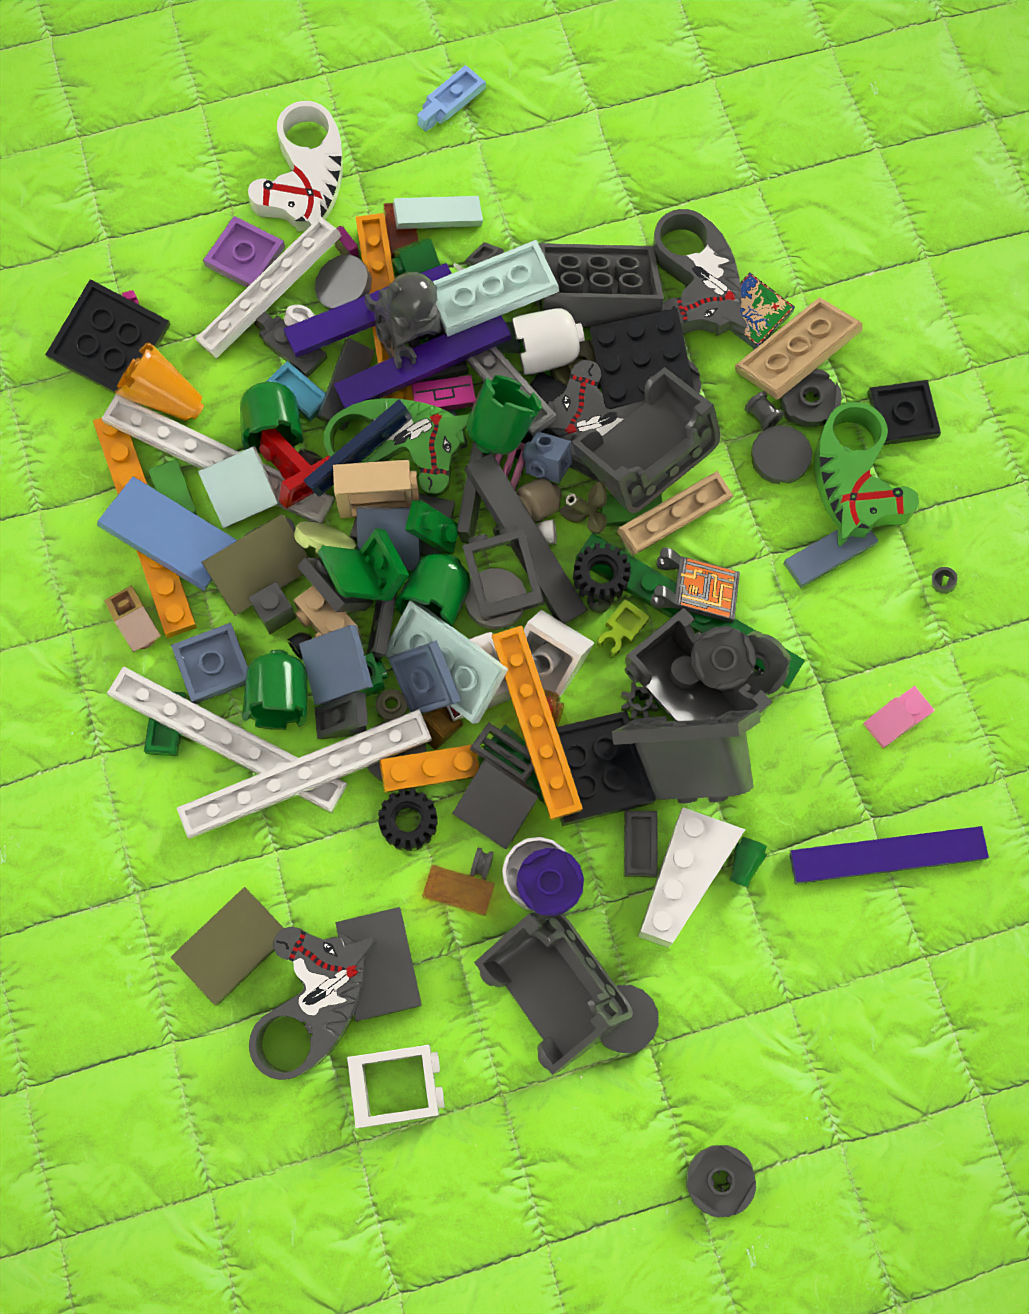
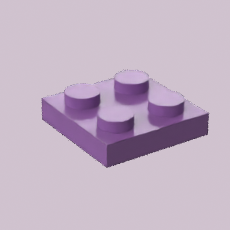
M234 216L203 261L205 267L248 287L279 257L285 248L283 240Z

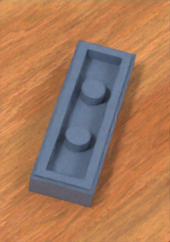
M838 530L787 558L783 564L798 586L802 588L876 545L878 539L874 533L870 531L866 534L865 538L850 536L839 547L837 544Z

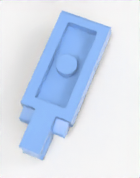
M463 66L426 97L423 110L417 114V125L426 132L435 126L437 121L440 124L444 123L445 120L447 121L485 90L486 82L468 66Z

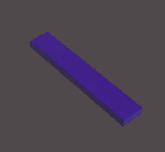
M447 263L421 274L427 276L433 282L452 273ZM379 290L369 294L373 301L379 300ZM365 296L283 328L295 357H300L376 326L375 313L368 310L364 302Z
M500 315L449 337L447 334H443L412 348L417 356L415 364L411 365L409 358L403 356L400 357L402 359V367L397 369L394 357L341 380L335 383L334 386L344 408L366 400L380 399L512 339L511 334Z
M982 826L796 849L789 852L795 884L981 861L989 858Z

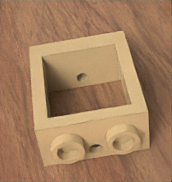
M409 460L333 465L334 495L340 518L357 517L356 509L358 506L411 507L412 501L419 500L416 471H410Z

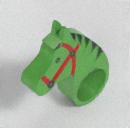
M861 402L844 403L832 411L818 439L814 454L816 484L828 515L838 526L837 544L839 547L850 536L865 538L866 534L874 527L906 524L919 505L918 494L913 489L906 486L892 488L887 482L870 474V470L886 441L888 429L881 413L874 407ZM844 422L857 423L870 432L874 440V446L869 449L854 450L852 452L850 448L844 445L840 446L841 443L836 438L833 427Z

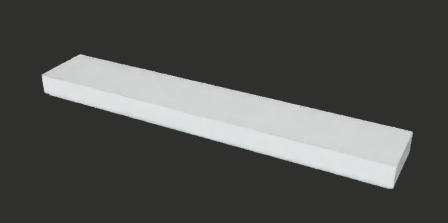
M319 217L195 338L196 341L217 359L256 321V318L263 314L342 236L338 229L322 217Z

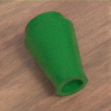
M742 837L740 844H736L732 875L729 881L748 888L750 881L767 856L765 854L767 846L750 838Z

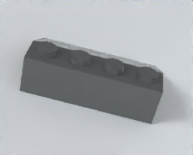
M538 243L559 286V292L539 300L540 311L562 308L572 315L575 324L581 323L582 327L597 326L662 311L664 297L653 246Z

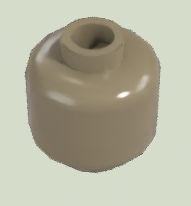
M537 478L523 485L517 491L518 497L534 523L557 513L562 497L561 491L555 483H551L545 478Z

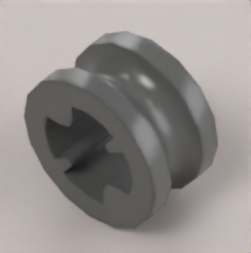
M478 847L470 876L474 877L476 874H479L483 880L487 879L494 855L493 851L484 853L482 848Z

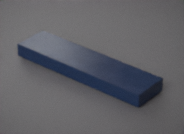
M397 400L304 479L305 483L318 497L323 495L334 485L333 465L362 462L412 419L406 406L400 400Z

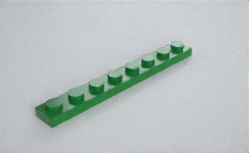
M592 533L579 553L582 552L584 554L585 548L589 545L591 549H594V544L600 543V548H605L606 543H611ZM611 544L610 550L614 551L616 546ZM620 550V555L625 553L628 557L626 563L630 562L631 574L626 592L653 607L650 603L651 596L654 594L656 586H665L672 592H675L676 582ZM599 564L591 568V571L608 581H611L614 577L612 569L606 565ZM653 607L669 618H672L680 611V609L673 607ZM688 612L695 619L690 624V627L696 634L698 632L702 634L713 627L723 626L735 628L745 635L756 631L736 618L733 623ZM786 649L790 654L791 662L789 664V674L782 686L788 689L805 660ZM757 658L754 669L758 671L761 668V671H764L763 661Z

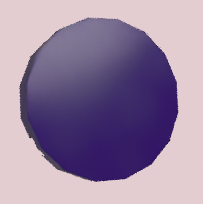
M544 848L534 851L524 859L518 871L516 885L520 899L528 909L539 915L554 917L567 913L578 903L583 893L584 876L581 866L571 854L556 848Z

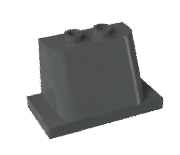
M759 709L727 711L718 718L667 722L666 716L636 718L612 731L614 745L635 743L656 799H677L678 803H691L697 801V798L708 797L709 802H720L727 800L728 796L745 794L754 788L746 732L760 723Z

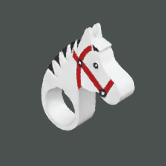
M299 101L287 106L281 112L277 121L280 149L291 172L278 176L274 181L257 179L249 185L248 189L251 209L256 215L284 219L296 227L297 232L306 231L319 217H322L324 220L328 217L338 197L343 174L341 139L332 115L324 106L316 102ZM301 122L317 123L328 132L322 144L313 149L291 143L286 138V135L294 125Z

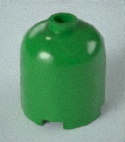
M495 375L493 380L485 379L467 420L468 434L474 443L477 444V448L486 454H509L521 444L542 408L541 401L534 392L529 396L520 390L522 383L506 376Z
M265 381L255 384L245 391L240 401L241 439L244 450L256 447L258 453H261L259 448L262 430L274 428L294 449L296 445L303 443L296 396L286 385Z
M427 555L418 562L395 600L396 609L402 615L409 601H416L453 627L470 591L471 581L469 573L461 565L460 560L453 555Z
M271 650L268 654L256 657L247 669L242 709L243 720L247 722L249 718L255 720V727L270 730H286L287 723L297 722L296 725L298 727L304 725L307 722V672L304 664L299 659L288 655V652L284 650Z

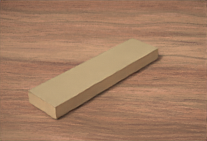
M716 471L624 524L616 531L632 556L727 502L733 497V494L719 472Z

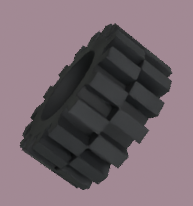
M600 543L594 544V549H591L589 545L585 548L584 554L580 552L577 561L575 560L573 571L574 587L576 590L579 589V595L582 598L587 595V601L590 603L593 602V599H598L599 605H603L604 600H607L608 604L614 602L615 597L617 599L622 597L623 591H626L631 574L630 562L626 563L628 557L625 553L620 555L621 549L615 547L614 551L610 550L611 544L606 543L605 548H600ZM602 564L612 569L614 577L607 583H598L591 578L589 571L593 566Z
M400 789L399 793H391L387 801L384 800L381 804L382 809L378 813L379 827L386 841L390 845L393 844L396 849L401 850V848H404L406 851H412V848L417 847L418 850L423 848L422 845L424 843L428 844L431 841L432 835H435L437 831L436 826L438 825L436 808L432 800L428 799L423 792L417 793L416 789H410V791ZM405 808H412L421 816L419 826L410 832L400 830L395 823L397 814Z

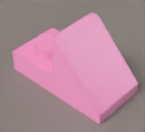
M913 686L898 698H893L863 724L879 745L885 748L931 715L935 710L916 686Z

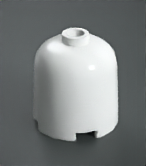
M554 308L518 315V317L512 318L516 341L522 339L525 351L519 353L524 375H533L566 366L577 359L580 352L579 342L585 341L582 324H575L572 315L567 310Z

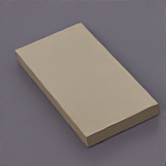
M819 297L735 365L736 373L778 400L863 330L862 322Z

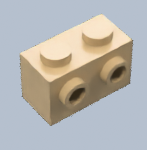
M313 585L294 599L297 611L294 613L305 628L310 626L316 633L314 638L348 625H356L346 612H336ZM357 626V630H358V633H359V637H360V639H361L360 632H359V628H358V626Z

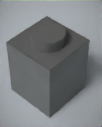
M277 582L249 597L254 611L269 634L296 619L291 604Z

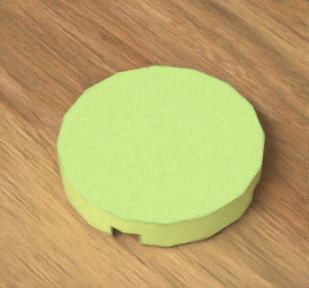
M299 522L294 532L296 542L305 549H308L309 545L315 547V553H318L323 545L355 549L356 547L355 541L347 534L317 522Z

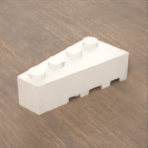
M684 807L682 808L638 934L639 938L667 948L673 944L746 829Z

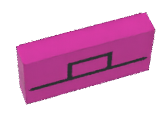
M471 375L412 384L414 401L434 405L446 411L473 407L476 401Z

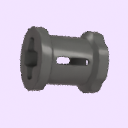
M761 391L752 397L744 409L747 413H752L761 423L763 431L775 426L784 416V412L781 409L777 410L767 399L768 394L765 391Z

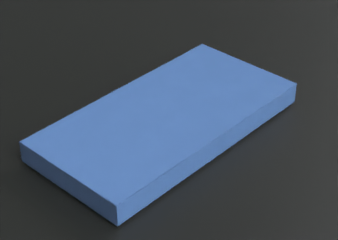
M134 476L97 521L98 527L203 591L206 590L212 579L201 561L237 541L232 536Z

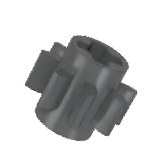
M634 682L631 683L630 693H621V698L627 700V703L621 706V711L628 710L631 713V721L636 716L647 718L649 717V710L657 712L659 708L658 705L652 703L655 700L644 687H637ZM635 696H638L640 700L646 699L643 708L639 704H633Z

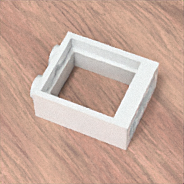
M430 1045L347 1057L355 1128L359 1129L440 1116L439 1108L445 1107L442 1086L436 1087L434 1073L440 1072L438 1052H431ZM422 1056L429 1108L371 1116L365 1065Z

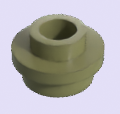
M396 689L383 691L376 700L378 714L388 721L404 716L408 708L403 693ZM395 700L398 704L395 708L389 709L386 707V702Z

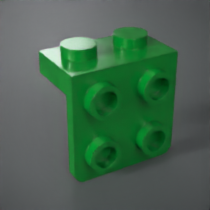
M375 528L360 550L323 545L318 551L336 590L345 597L391 601L410 576L385 529Z

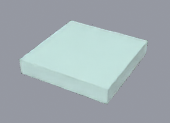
M256 447L246 449L198 471L223 528L280 504Z

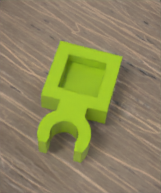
M624 599L606 622L605 626L611 631L604 632L599 636L597 646L600 648L606 641L613 642L615 647L612 648L610 656L615 657L620 652L621 641L624 639L631 644L648 623L650 617Z

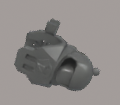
M406 272L393 280L389 288L379 290L378 301H373L369 293L365 294L364 297L368 310L375 313V328L378 339L382 342L389 358L394 357L397 369L402 367V359L400 357L403 356L409 358L411 365L416 363L417 356L414 350L406 346L409 341L426 334V339L430 340L435 338L436 334L441 333L440 313L435 304L438 300L435 284L421 273Z

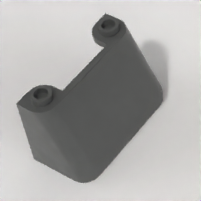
M665 367L647 380L644 390L646 402L602 436L596 429H588L581 432L571 441L575 453L615 499L630 513H636L647 506L707 457L720 441V430L714 404Z
M685 608L680 610L626 655L625 663L627 667L624 670L628 677L635 683L640 682L674 721L718 718L727 711L759 709L761 718L772 703L762 690L755 695L749 693L752 687L748 683L734 689L717 690L707 687L701 681L691 689L678 688L671 682L669 670L673 661L680 656H690L694 642L701 635L700 632L695 634L690 627V624L695 619Z
M535 912L529 913L474 962L480 970L482 980L486 984L495 987H507L542 1037L543 1041L537 1047L538 1060L552 1075L563 1070L633 1016V1011L628 1001L564 914L552 917L539 915Z

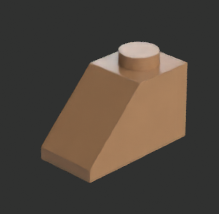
M132 585L104 600L115 624L133 652L150 647L157 638L161 637Z

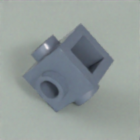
M537 431L532 441L527 442L523 449L522 458L525 460L526 474L560 483L572 464L571 441Z

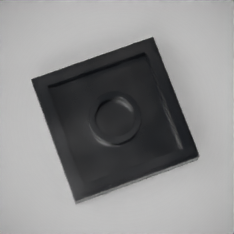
M928 380L869 388L867 393L870 405L881 413L887 424L888 433L884 445L939 438L941 430Z

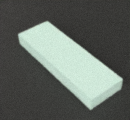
M479 196L394 198L393 201L397 229L482 226L483 223Z

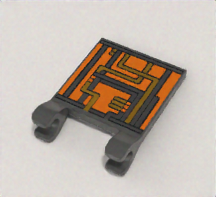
M662 548L656 565L662 570L678 569L675 592H672L665 586H656L654 594L651 596V605L655 608L673 607L680 610L685 608L688 612L733 623L740 572L683 557L670 548Z

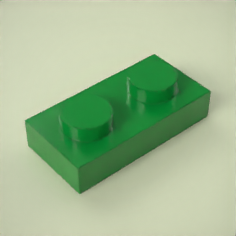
M422 500L411 503L405 531L443 554H453L458 537V523Z

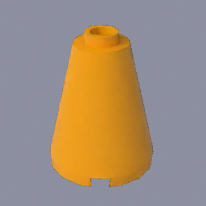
M149 342L146 343L139 350L143 356L141 359L138 357L136 360L133 359L122 375L117 385L119 389L115 393L122 398L183 421H188L190 418L195 420L204 407V404L201 403V394L154 345Z

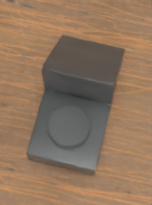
M353 692L316 707L317 739L354 736L367 731L366 725L368 720L365 693Z

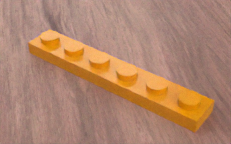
M519 626L492 634L491 639L498 660L508 668L504 679L550 820L582 811L583 808L523 627Z

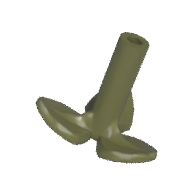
M601 481L594 484L590 489L588 502L573 493L566 497L567 505L559 510V513L570 522L580 523L588 516L587 528L590 532L599 534L604 530L607 523L606 515L597 512V509L605 506L607 503L606 488Z

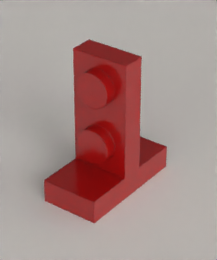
M275 428L262 430L259 450L262 456L267 461H271L285 479L281 483L279 502L287 509L314 494L304 479L327 461L330 456L310 465Z

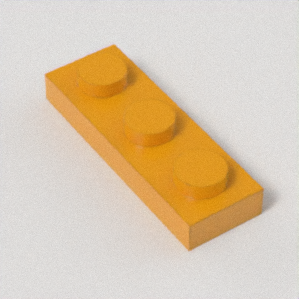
M471 744L381 759L379 764L384 792L388 793L399 791L400 789L406 790L474 778L479 769L478 757L470 751Z

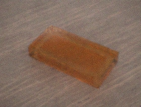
M432 865L422 897L486 916L495 883Z

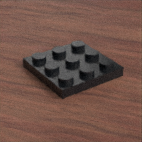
M90 279L45 355L51 361L116 394L115 391L119 389L117 385L133 359L136 360L138 357L141 359L143 356L139 350L148 342L158 348L171 324L169 320Z
M678 308L589 327L596 363L601 370L600 384L604 404L607 409L644 401V390L647 380L664 367L694 389Z
M627 711L556 727L583 808L580 812L561 817L562 826L650 805L656 801L635 743L613 744L612 731L630 722Z

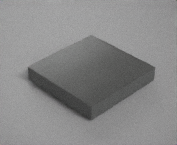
M485 759L452 814L504 849H507L541 794L489 759Z

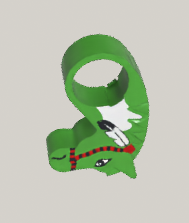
M382 398L353 404L330 419L324 432V445L328 455L331 457L336 453L334 449L335 434L344 423L354 419H362L371 423L397 400H400L410 412L412 419L380 445L370 458L360 463L388 461L400 453L408 451L415 465L421 469L419 483L422 490L429 496L438 497L442 496L450 487L452 459L460 450V447L465 446L464 431L467 429L469 414L454 416L434 405L405 399Z

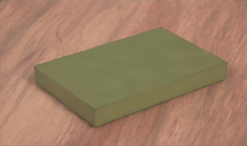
M280 514L201 561L231 612L236 616L252 606L249 597L274 582H277L279 587L282 588L302 576L303 573L297 566L308 555L304 548L296 542L294 532L284 515Z
M244 887L171 956V959L215 1006H218L275 951L273 940L276 934L281 929H284V927Z

